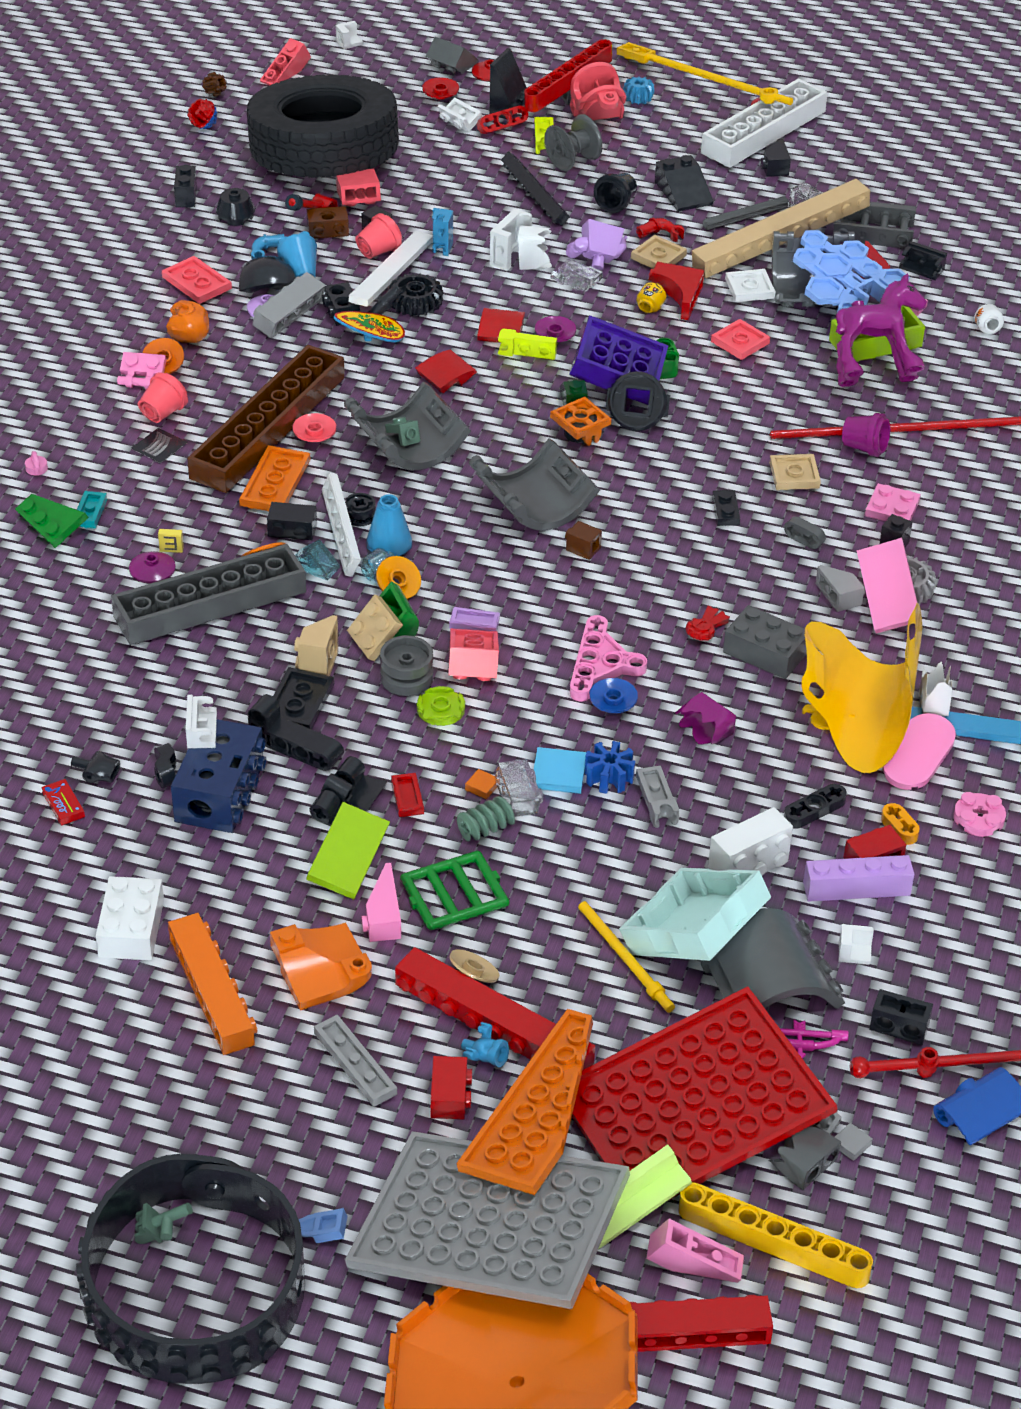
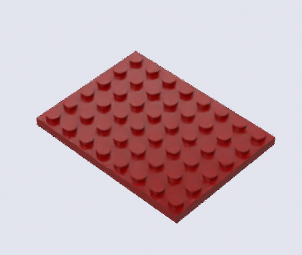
M747 986L582 1070L572 1118L601 1162L629 1166V1171H631L660 1149L669 1145L675 1153L679 1165L691 1178L692 1183L701 1184L838 1111L837 1104Z

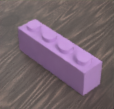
M909 855L806 861L803 884L808 902L911 896L914 871Z

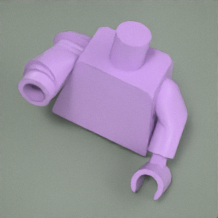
M588 219L582 226V237L567 245L566 255L569 258H576L582 254L585 258L593 259L592 269L603 270L604 263H610L626 250V239L628 237H622L624 228Z

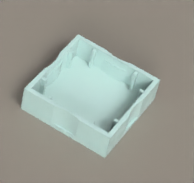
M680 868L659 889L656 895L628 919L619 930L632 955L710 961L771 898V895L760 871L757 870L717 871L702 868Z

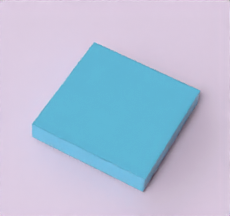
M537 747L531 788L581 794L586 752Z

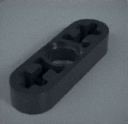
M829 784L787 805L784 810V817L793 825L794 829L801 828L843 807L847 791L839 784ZM816 803L819 804L821 808L813 809L809 806V804Z

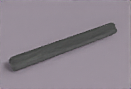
M782 196L703 220V228L711 230L788 207L789 200Z

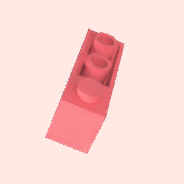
M290 38L261 77L260 82L270 86L287 80L301 72L311 58L305 44Z

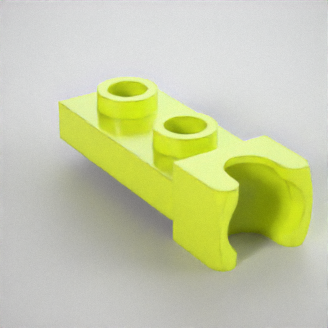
M534 117L536 154H540L541 150L546 149L544 143L545 132L548 127L554 125L553 117Z
M502 329L499 333L498 341L501 342L498 350L499 355L512 357L514 354L552 360L556 358L557 338L516 333V330Z

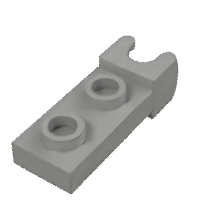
M661 765L636 769V778L650 812L649 816L655 828L660 826V818H668L673 825H677L679 821V807L672 796Z

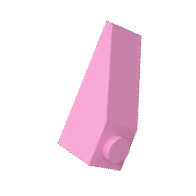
M391 863L385 864L366 903V916H361L363 932H368L369 942L401 939V918Z
M668 1219L650 1234L646 1259L670 1271L738 1283L741 1281L744 1255Z

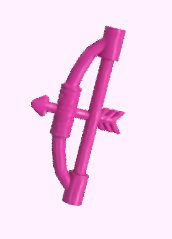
M793 1020V1029L780 1028L785 1036H797V1039L788 1040L802 1059L806 1056L803 1051L835 1046L840 1041L848 1042L847 1030H831V1032L806 1030L805 1020L802 1022ZM802 1037L831 1038V1040L814 1042L813 1040H802Z

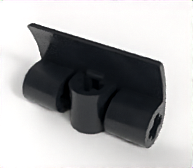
M349 756L335 775L331 773L321 789V793L309 808L310 814L317 821L331 826L342 802L367 812L386 786L387 780L375 779L364 775L365 766L363 762L356 757Z

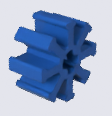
M612 741L611 751H607L603 747L602 742L596 743L594 753L587 751L585 755L584 773L587 774L586 783L588 786L592 787L593 784L600 782L599 792L607 794L609 784H613L618 793L625 791L626 782L633 784L635 760H633L634 752L631 748L620 752V742Z

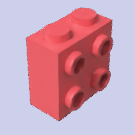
M374 169L337 175V193L342 205L351 207L358 203L374 204L376 201H381L380 182Z

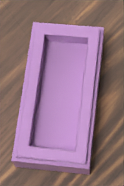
M454 607L449 628L497 631L500 613Z

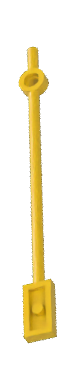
M630 42L617 47V55L623 56L625 59H633L641 64L652 61L759 95V99L765 104H772L774 101L787 105H792L793 98L778 94V89L768 87L762 89L658 56L655 50Z

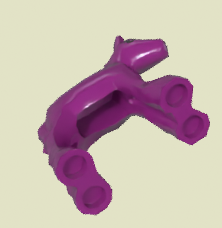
M908 273L900 281H894L886 287L880 304L864 305V301L859 300L853 302L851 307L842 308L836 313V333L842 335L840 342L837 344L838 359L836 368L839 386H853L858 383L859 377L864 374L862 366L853 358L852 352L853 342L860 334L887 337L901 382H911L918 379V372L925 369L923 359L910 351L905 338V321L901 307L906 306L920 311L925 308L927 303L920 292L909 282Z

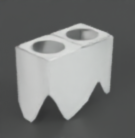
M535 226L519 227L518 250L520 270L552 267L550 259L545 252L548 247L543 244L545 242L544 235L552 232L549 230L550 228Z
M942 662L930 674L926 672L923 666L919 688V698L923 714L931 713L949 716L953 691L952 680L949 683L951 666L949 667L946 681L944 680Z

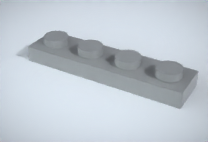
M338 1015L314 1026V1034L373 1107L397 1095L396 1085Z

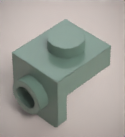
M406 417L393 418L392 423L385 424L386 433L399 434L401 446L420 442L417 420H406Z

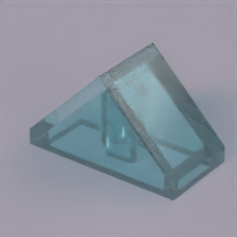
M320 539L305 546L295 554L305 572L327 581L340 568V564Z

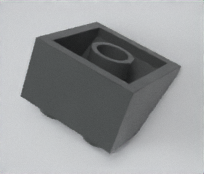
M434 37L425 56L431 61V65L437 68L441 66L446 67L445 70L453 74L455 72L463 74L479 61L464 47L438 37Z

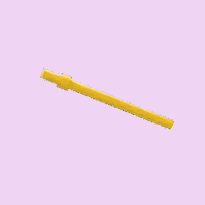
M586 901L581 902L578 909L646 987V993L652 1000H657L667 1013L672 1012L675 1009V1005L665 994L664 987L658 981H654L591 906Z

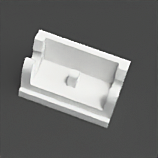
M187 695V748H216L217 708L202 706L205 703L212 704L213 698Z

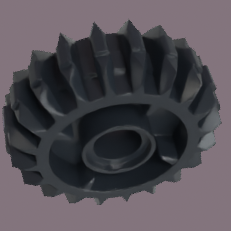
M413 273L412 275L404 274V277H397V280H392V284L389 285L390 289L395 283L404 292L391 305L396 312H402V315L409 314L410 317L413 315L418 317L420 315L427 316L428 313H434L442 305L443 290L440 281H436L435 277L429 278V275L423 276L421 273L418 275Z

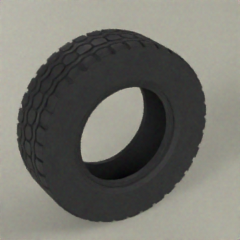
M331 74L287 79L261 89L255 96L251 97L247 104L248 137L251 155L262 167L271 171L274 170V172L280 174L284 173V175L308 178L337 177V175L374 168L391 158L398 148V113L395 95L383 84L371 81L370 79Z

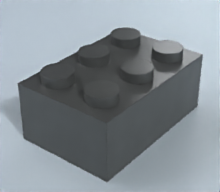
M748 605L726 629L723 653L786 679L807 655L805 629Z

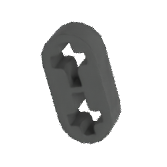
M792 517L784 525V531L788 537L811 549H817L826 540V535L821 528L800 517Z

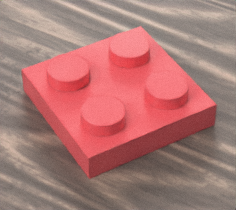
M738 319L712 334L711 342L743 360L770 344V336L745 321Z

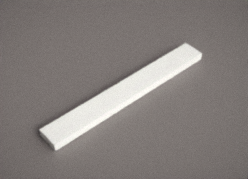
M418 231L411 234L349 295V302L368 307L392 283V280H395L433 242V235Z

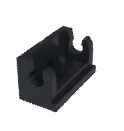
M912 241L909 242V245L902 252V255L905 257L899 264L900 269L935 281L945 270L947 253Z

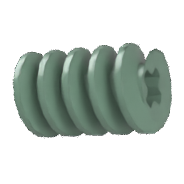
M500 796L494 797L493 800L485 801L484 804H478L475 808H469L466 812H460L457 815L458 828L466 841H470L471 836L476 841L480 840V833L484 837L488 836L489 829L495 833L498 831V826L504 829L507 826L506 821L510 825L515 824V816L511 805Z

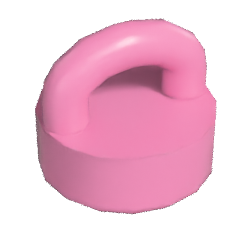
M32 451L31 457L25 461L26 472L33 476L44 474L48 470L46 458L38 456L36 451Z

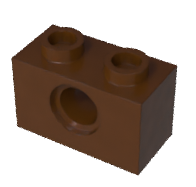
M346 206L306 209L308 232L314 239L349 236V219Z

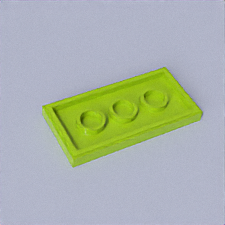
M342 802L307 874L306 880L354 900L390 821Z

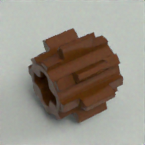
M216 72L209 73L202 81L205 93L213 94L214 97L221 95V92L227 88V81L224 79V76L216 74Z

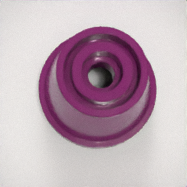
M875 413L874 415L846 418L842 430L844 446L866 452L872 457H879L886 451L890 439V422L885 414Z

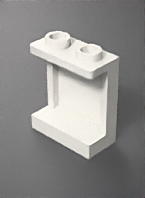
M515 208L490 231L491 266L505 271L511 268V253L518 248L519 227L532 226V214Z

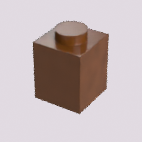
M578 521L565 534L566 551L590 560L601 548L602 530Z

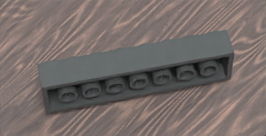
M283 544L111 595L113 617L129 645H133L305 593L306 572L288 544Z

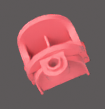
M606 62L590 63L575 73L570 86V108L574 117L579 114H585L592 120L614 117L623 118V104L626 101V94L620 87L618 74L611 64Z

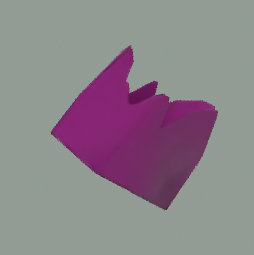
M703 692L691 698L675 712V714L681 713L684 715L679 722L680 727H693L692 735L697 744H715L734 734L736 715Z

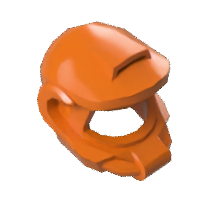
M180 300L172 305L170 308L172 316L166 325L170 337L182 343H198L202 341L209 332V316L206 309L196 302Z

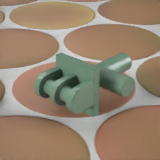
M148 1203L143 1204V1210L136 1213L137 1223L135 1224V1231L138 1233L135 1234V1242L146 1244L153 1240H156L158 1243L163 1242V1240H171L173 1221L192 1214L191 1204L185 1203L161 1214Z

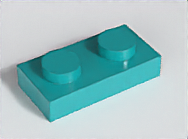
M84 491L77 510L85 512L89 518L79 527L96 529L107 502V493Z

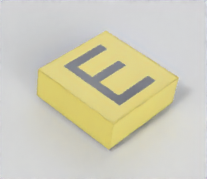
M159 529L160 552L183 553L182 530Z

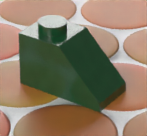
M585 380L565 381L560 385L563 406L582 397L588 398Z

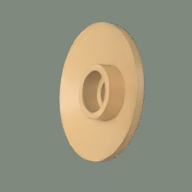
M460 949L453 950L450 953L449 958L452 964L460 972L474 980L494 983L499 979L500 974L498 970L483 957Z

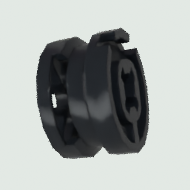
M354 493L346 497L345 504L351 525L357 527L370 525L376 509L373 496L366 493Z

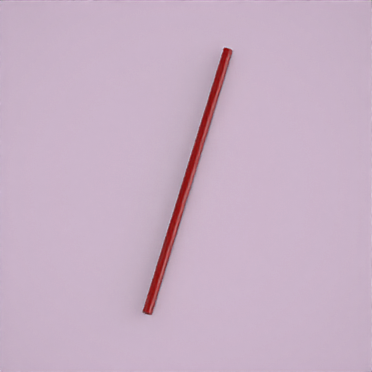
M1021 416L890 424V432L1021 425ZM843 427L770 431V439L842 435Z

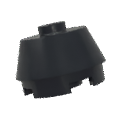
M230 188L223 191L216 207L218 219L220 221L222 219L228 221L230 226L244 225L245 220L253 219V213L255 212V206L249 193L240 188Z

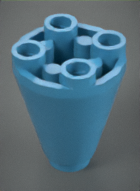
M303 231L299 234L281 237L277 247L278 257L284 263L291 266L295 278L302 276L306 272L316 278L317 243L310 236V233Z
M386 494L380 498L366 539L367 549L373 554L383 557V559L387 556L403 555L412 548V537L398 498L392 494Z

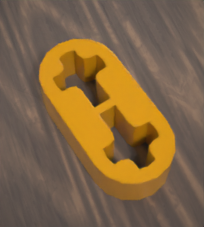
M896 803L886 804L882 809L881 815L883 825H891L906 845L917 842L920 828L916 821L901 805Z

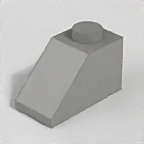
M823 565L818 566L815 584L837 612L862 605L865 587L853 573Z

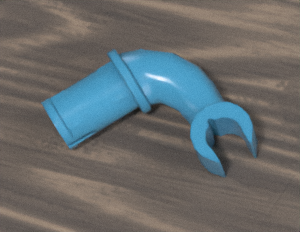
M263 234V236L257 238L251 247V260L265 256L263 249L268 250V248L278 247V241L281 237H284V234L267 236Z

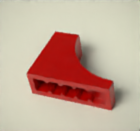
M657 261L654 269L650 270L649 281L661 285L666 294L672 297L681 307V319L689 321L703 288L705 270Z

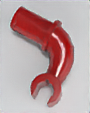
M650 218L647 223L636 228V233L640 238L664 230L670 233V239L674 242H678V236L684 239V228L681 225H674L665 218Z

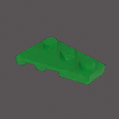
M34 494L29 495L15 508L19 515L54 548L61 544L89 518L85 512Z

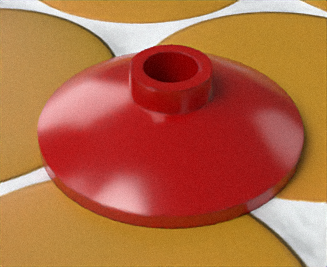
M489 59L475 64L472 67V75L479 80L490 81V64L494 60Z
M438 77L424 82L422 90L427 96L443 100L456 95L459 92V84L452 79Z

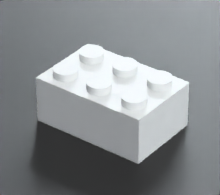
M773 807L712 836L708 869L717 871L757 870L760 871L761 875H764L776 867L783 866L789 859L793 825Z
M109 876L96 932L98 958L152 960L164 903L162 879Z

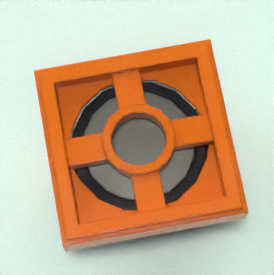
M586 397L550 411V418L564 429V436L568 440L575 443H585L587 446L591 445L592 440L595 443L599 441L602 428L611 425L612 420Z

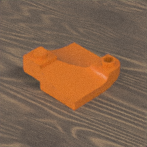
M346 923L314 929L297 928L294 924L270 932L271 948L280 964L281 974L300 1010L346 996L364 986L371 978V961L366 953L361 952Z

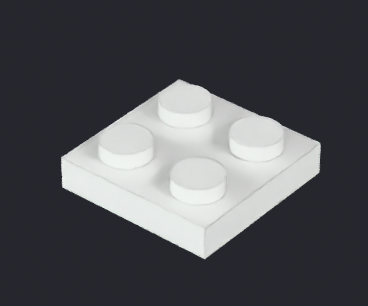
M765 269L726 272L725 280L735 302L775 298V289Z

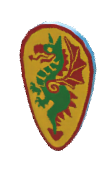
M357 311L338 312L334 315V319L340 324L362 333L364 340L367 342L371 341L372 337L387 342H399L405 336L403 327L394 319L384 315Z

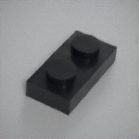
M714 490L712 500L717 526L740 525V514L735 490Z

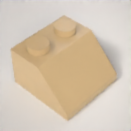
M332 615L304 627L301 636L296 637L294 650L298 652L295 662L296 669L327 676L331 675L339 652L337 616Z

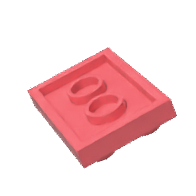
M195 256L162 270V278L198 304L204 303L232 289V282Z

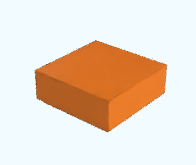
M478 769L465 783V790L487 800L500 785V778Z

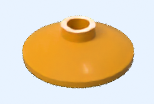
M391 556L384 559L377 568L376 579L382 591L390 582H394L400 586L406 598L409 599L420 589V572L416 565L407 558ZM393 578L397 579L399 581V584L396 583L393 580Z

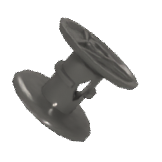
M579 114L574 118L571 124V131L566 132L560 126L551 125L547 128L544 138L549 159L561 171L567 172L573 168L576 157L575 152L580 153L588 160H596L602 153L603 143L599 129L594 121L585 114Z

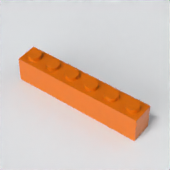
M199 913L169 921L170 942L223 1056L254 1046V1034L258 1032L256 1022L253 1017L249 1018L247 1015L246 1001L243 997L239 998L238 986L236 980L229 977V967L226 960H221L219 957L220 949L217 941H212L210 938L211 930L208 922H203Z

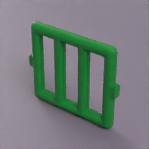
M480 851L470 852L405 872L400 876V880L410 896L409 904L413 910L417 909L429 930H435L507 907L510 903L509 898L500 885V876L496 870H491ZM475 862L496 899L482 903L461 866ZM452 870L472 907L458 911L438 873ZM427 877L448 914L433 918L413 881Z

